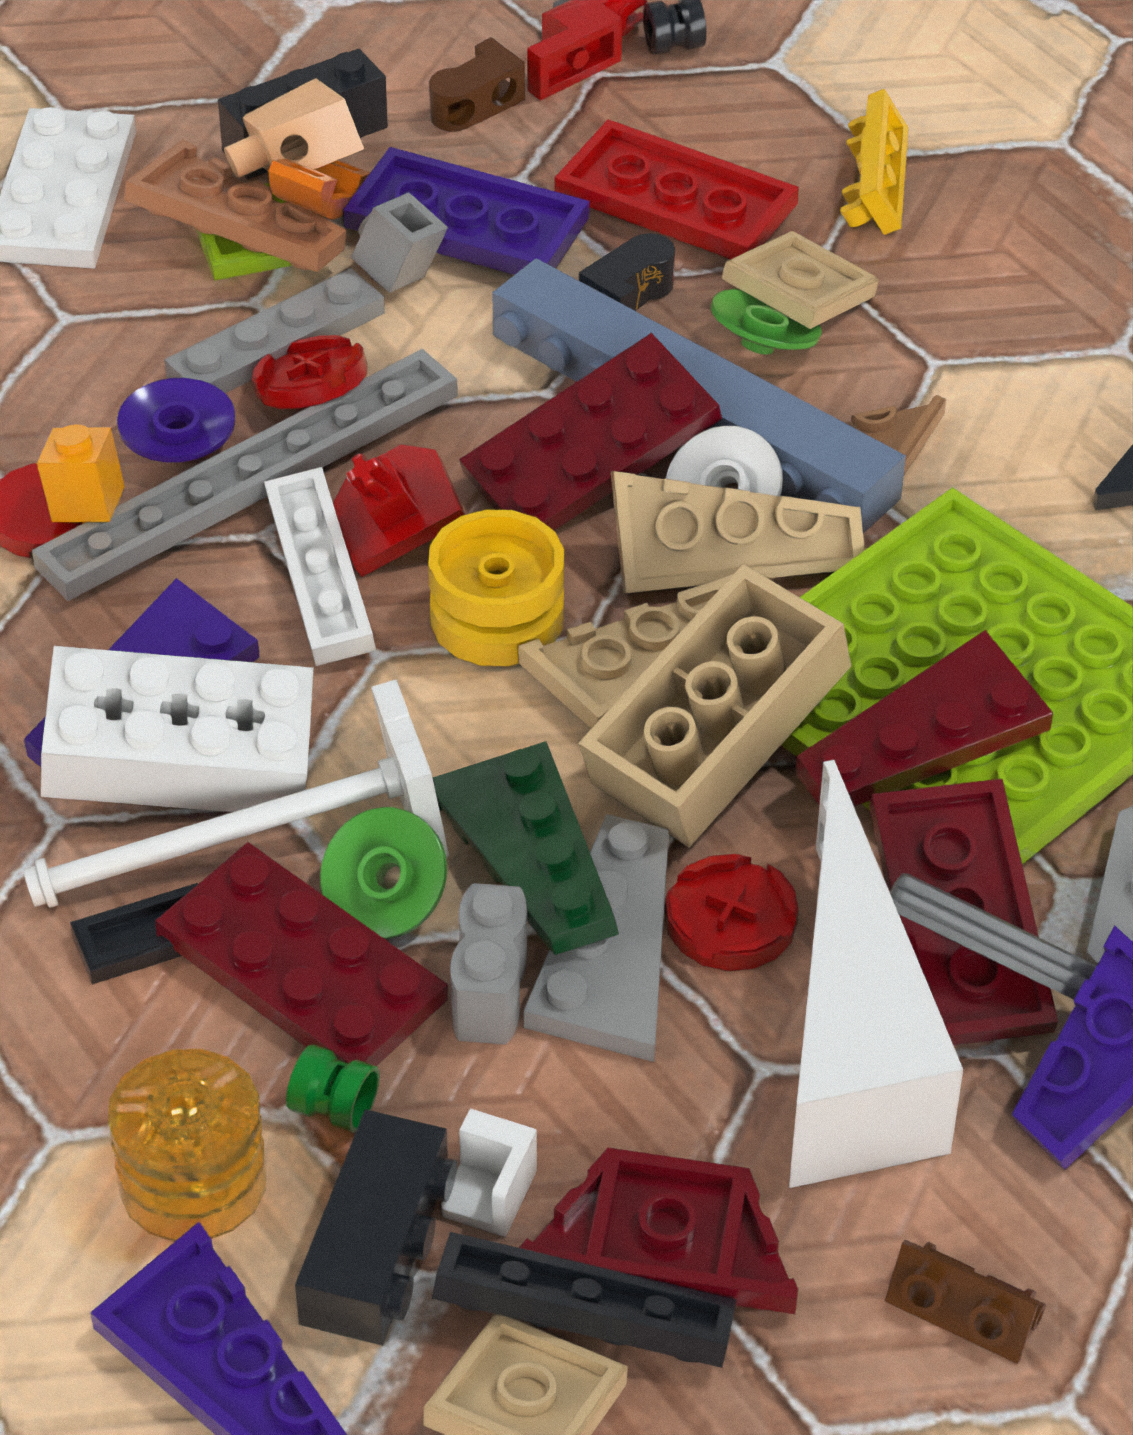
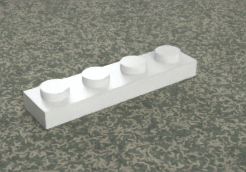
M322 467L265 481L264 485L315 665L319 666L376 651L373 633Z

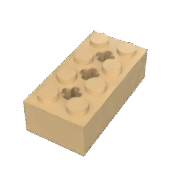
M742 564L578 743L591 784L655 826L669 829V835L690 848L851 667L844 624L747 565Z

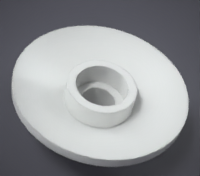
M739 426L714 427L692 437L676 453L666 475V479L720 488L730 483H736L740 490L780 496L783 483L781 464L771 445L756 432Z

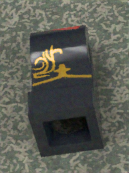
M640 234L580 271L579 281L636 311L646 304V301L662 298L673 290L674 244L667 237L659 234Z

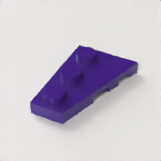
M1115 925L1103 945L1105 952L1089 980H1084L1073 1000L1075 1007L1056 1041H1051L1012 1113L1015 1122L1063 1170H1066L1133 1106V942Z

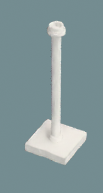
M397 680L371 687L387 758L378 761L379 768L55 867L48 868L45 858L35 860V866L23 869L34 907L47 904L49 908L58 906L57 893L387 793L389 799L400 796L404 810L426 821L438 835L445 855L449 857L432 773Z

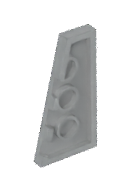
M606 814L590 854L614 913L619 935L558 955H554L549 950L524 1009V1028L651 1062L655 1061L669 829Z

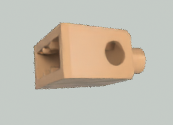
M315 78L247 113L243 117V122L249 137L225 147L224 151L237 178H240L262 167L269 171L272 160L288 159L314 170L359 152L364 147L345 99Z

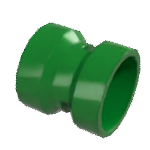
M315 1044L308 1045L301 1053L292 1071L286 1095L287 1108L290 1111L307 1117L314 1116L317 1113L328 1116L333 1126L355 1133L364 1110H371L375 1102L380 1080L379 1069L375 1065L358 1059L350 1063L339 1061L332 1050Z

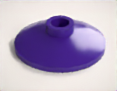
M192 378L163 379L137 389L123 402L117 416L119 435L130 450L150 460L174 463L199 459L219 449L231 436L236 421L233 403L221 389L208 382Z

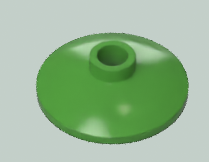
M740 289L721 291L713 297L711 303V312L714 317L732 333L741 337V344L745 348L755 353L772 354L774 349H807L815 346L822 334L820 324L809 329Z
M380 807L364 811L347 821L329 842L322 860L320 872L322 895L385 940L403 936L425 922L433 913L442 897L447 878L445 851L433 828L422 818L409 811L393 807ZM393 867H399L400 877L393 888L387 889L384 882L386 873Z

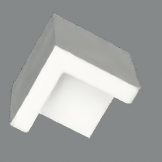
M469 1109L459 1130L460 1165L456 1172L450 1198L447 1202H441V1213L447 1219L506 1237L537 1172V1129Z

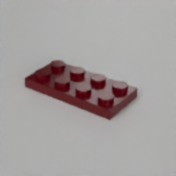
M650 333L460 458L459 461L463 473L495 510H514L536 517L555 531L613 492L612 471L639 475L684 445L692 437L720 421L722 414L720 405L653 333Z
M1003 779L871 795L869 808L884 880L889 892L902 873H908L1039 937ZM899 915L953 1045L1055 1032L1058 1025V1017L1051 988Z
M249 842L243 845L155 920L156 937L162 935L170 940L176 952L305 1047L315 1044L332 1050L337 1060L345 1063L358 1059L378 1066L448 1000V984Z

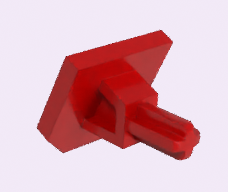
M402 444L370 460L362 453L351 458L354 468L346 473L347 477L333 501L345 545L354 568L361 577L434 539L443 527L460 516L466 515L445 465L436 450Z

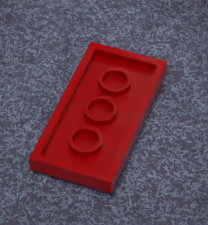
M607 119L554 177L555 192L588 200L590 208L716 253L727 259H733L765 244L798 204V186Z

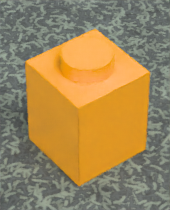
M75 424L63 428H53L37 461L51 521L110 522L125 487L111 427H86Z

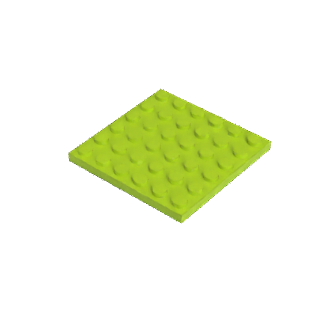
M950 488L800 597L844 624L851 667L781 744L795 756H798L986 630L1052 710L1051 730L896 791L1003 779L1022 864H1024L1133 775V606L955 488ZM870 801L862 804L864 807L870 810Z

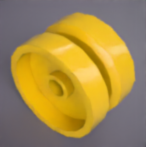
M482 510L460 516L439 531L429 548L428 575L429 588L431 590L430 626L441 646L455 657L480 666H511L519 664V645L539 639L542 645L545 646L557 640L563 630L564 547L554 530L538 518L514 510Z

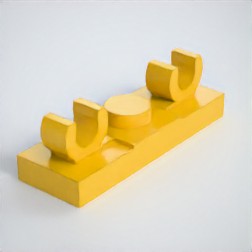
M884 88L868 95L865 116L855 118L848 123V128L854 137L847 140V146L856 158L861 180L842 190V195L849 205L841 207L840 212L850 227L861 226L873 217L882 233L886 235L901 229L909 127Z

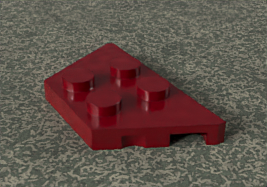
M608 1147L587 1170L586 1180L578 1187L570 1189L554 1207L553 1220L534 1241L527 1238L519 1246L521 1249L736 1299L735 1306L796 1314L798 1287L794 1278L789 1279L778 1253L779 1240L770 1218L761 1211L760 1193L750 1169L746 1167Z

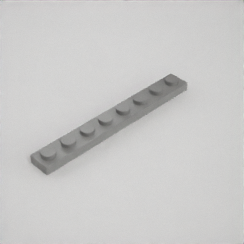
M421 349L364 378L357 387L343 396L322 404L310 406L118 505L110 522H85L33 549L34 567L67 601H70L267 497L265 481L324 467L457 397V378L426 351Z

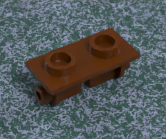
M904 1240L884 1302L1018 1364L1030 1330H1036L1046 1308L1045 1303L1035 1299L1036 1291L1030 1288L1023 1291L989 1274L985 1277L974 1272L975 1268L937 1251L936 1245L927 1242L922 1247Z

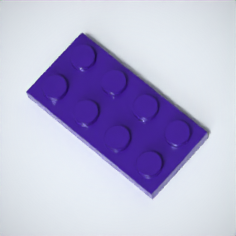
M393 147L388 148L343 209L344 227L358 231L363 220L372 212L373 207L410 193L448 227L436 253L513 275L536 258L557 268L589 219L588 200Z

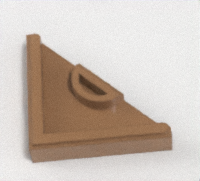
M935 395L928 405L897 411L895 405L851 415V421L845 423L906 455L905 475L944 416L946 399L940 395Z

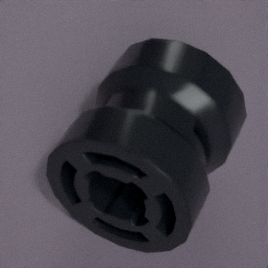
M660 0L644 4L643 28L646 43L652 55L668 53L674 46L682 45L688 50L705 46L707 34L706 20L700 0H678L676 4L669 5Z

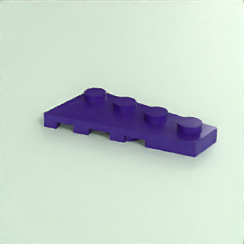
M177 578L109 648L110 651L254 662L260 658L259 644L256 638ZM45 717L24 738L27 756L40 767Z
M200 1222L196 1223L90 1312L95 1331L215 1435H347L305 1373L298 1371L285 1353L282 1340L267 1319L263 1321L246 1296L244 1285L231 1266L226 1267L215 1252L212 1239Z

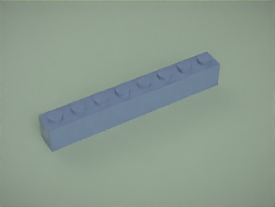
M534 259L492 292L493 336L576 382L648 334L653 333L720 405L722 419L708 429L719 426L747 428L762 436L771 445L779 458L782 468L783 483L781 496L860 507L863 534L901 500L906 455L541 260Z

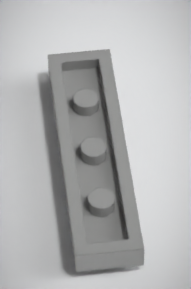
M349 268L164 359L166 377L168 379L192 378L205 381L227 393L251 381L253 369L267 354L270 353L276 360L287 354V349L291 342L321 335L341 336L385 314L384 296L352 268Z

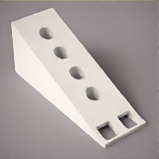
M835 760L823 762L816 851L821 861L789 1188L951 1154L963 1075V1067Z

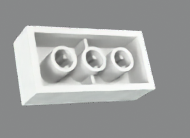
M54 646L41 752V797L235 812L304 791L308 770L314 668Z

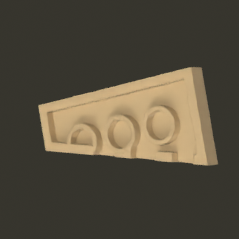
M618 471L611 472L623 593L699 586L733 575L742 564L747 565L766 578L833 572L865 550L860 507L693 484L672 479H659Z
M732 575L679 592L677 602L662 607H649L645 603L624 610L623 620L596 629L591 622L567 629L566 639L545 646L542 645L539 639L519 645V664L592 729Z

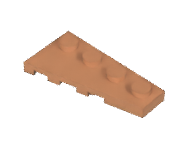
M184 139L125 182L124 201L146 208L153 215L167 216L189 224L201 233L216 234L235 241L247 250L264 252L286 260L298 269L319 272L345 250L346 229L321 215L289 202H277L272 199V190L269 186L258 180L243 183L232 176V168L229 164L217 157L208 160V162L196 156L197 146Z

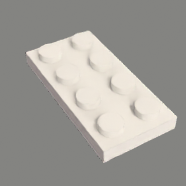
M52 107L43 109L29 108L0 193V262L80 268L96 267L136 134L134 115L115 114L109 111H69Z

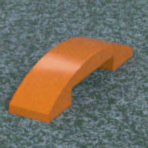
M288 159L272 160L268 171L270 188L275 197L328 219H337L343 216V209L370 174L368 171L341 160H336L313 170Z

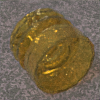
M171 1049L142 1060L122 1076L109 1099L108 1129L111 1137L112 1152L115 1156V1172L119 1195L128 1216L149 1234L173 1242L198 1222L201 1223L211 1239L234 1231L255 1213L266 1192L267 1164L264 1139L262 1137L260 1098L249 1073L232 1059L204 1049Z

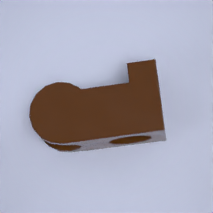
M490 37L475 45V58L456 68H445L437 71L429 80L430 117L433 125L444 131H461L524 101V61Z

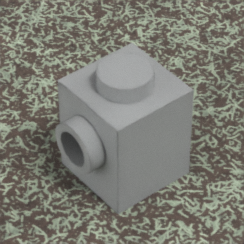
M406 193L373 207L372 212L363 220L358 229L360 238L351 258L376 283L391 293L425 277L448 227L413 195Z

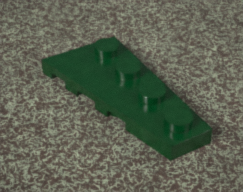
M547 741L432 777L439 811L443 810L452 822L453 829L466 845L470 843L482 858L484 868L496 883L500 881L503 886L521 887L526 898L527 922L554 955L619 935L614 913Z

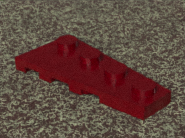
M984 630L797 756L795 773L818 805H820L823 762L835 760L852 804L855 807L870 801L872 794L899 790L1051 730L1053 712L989 633Z

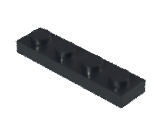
M454 1232L449 1234L437 1270L432 1299L457 1304L467 1310H482L528 1321L542 1328H557L599 1338L613 1345H628L670 1355L684 1362H699L720 1368L723 1367L736 1305V1299Z

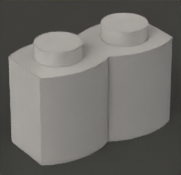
M473 883L463 895L459 907V943L453 952L450 966L452 1025L458 1041L506 1045L516 1032L520 1019V982L523 979L527 966V904L521 887Z

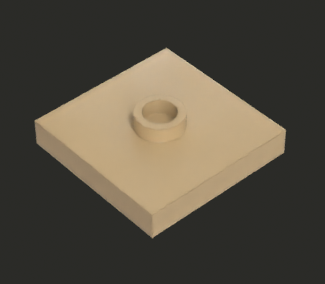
M794 231L788 232L726 261L722 275L724 281L809 329L875 297L879 279L876 276Z
M494 1314L424 1406L423 1425L444 1435H592L626 1386L628 1366L511 1317Z

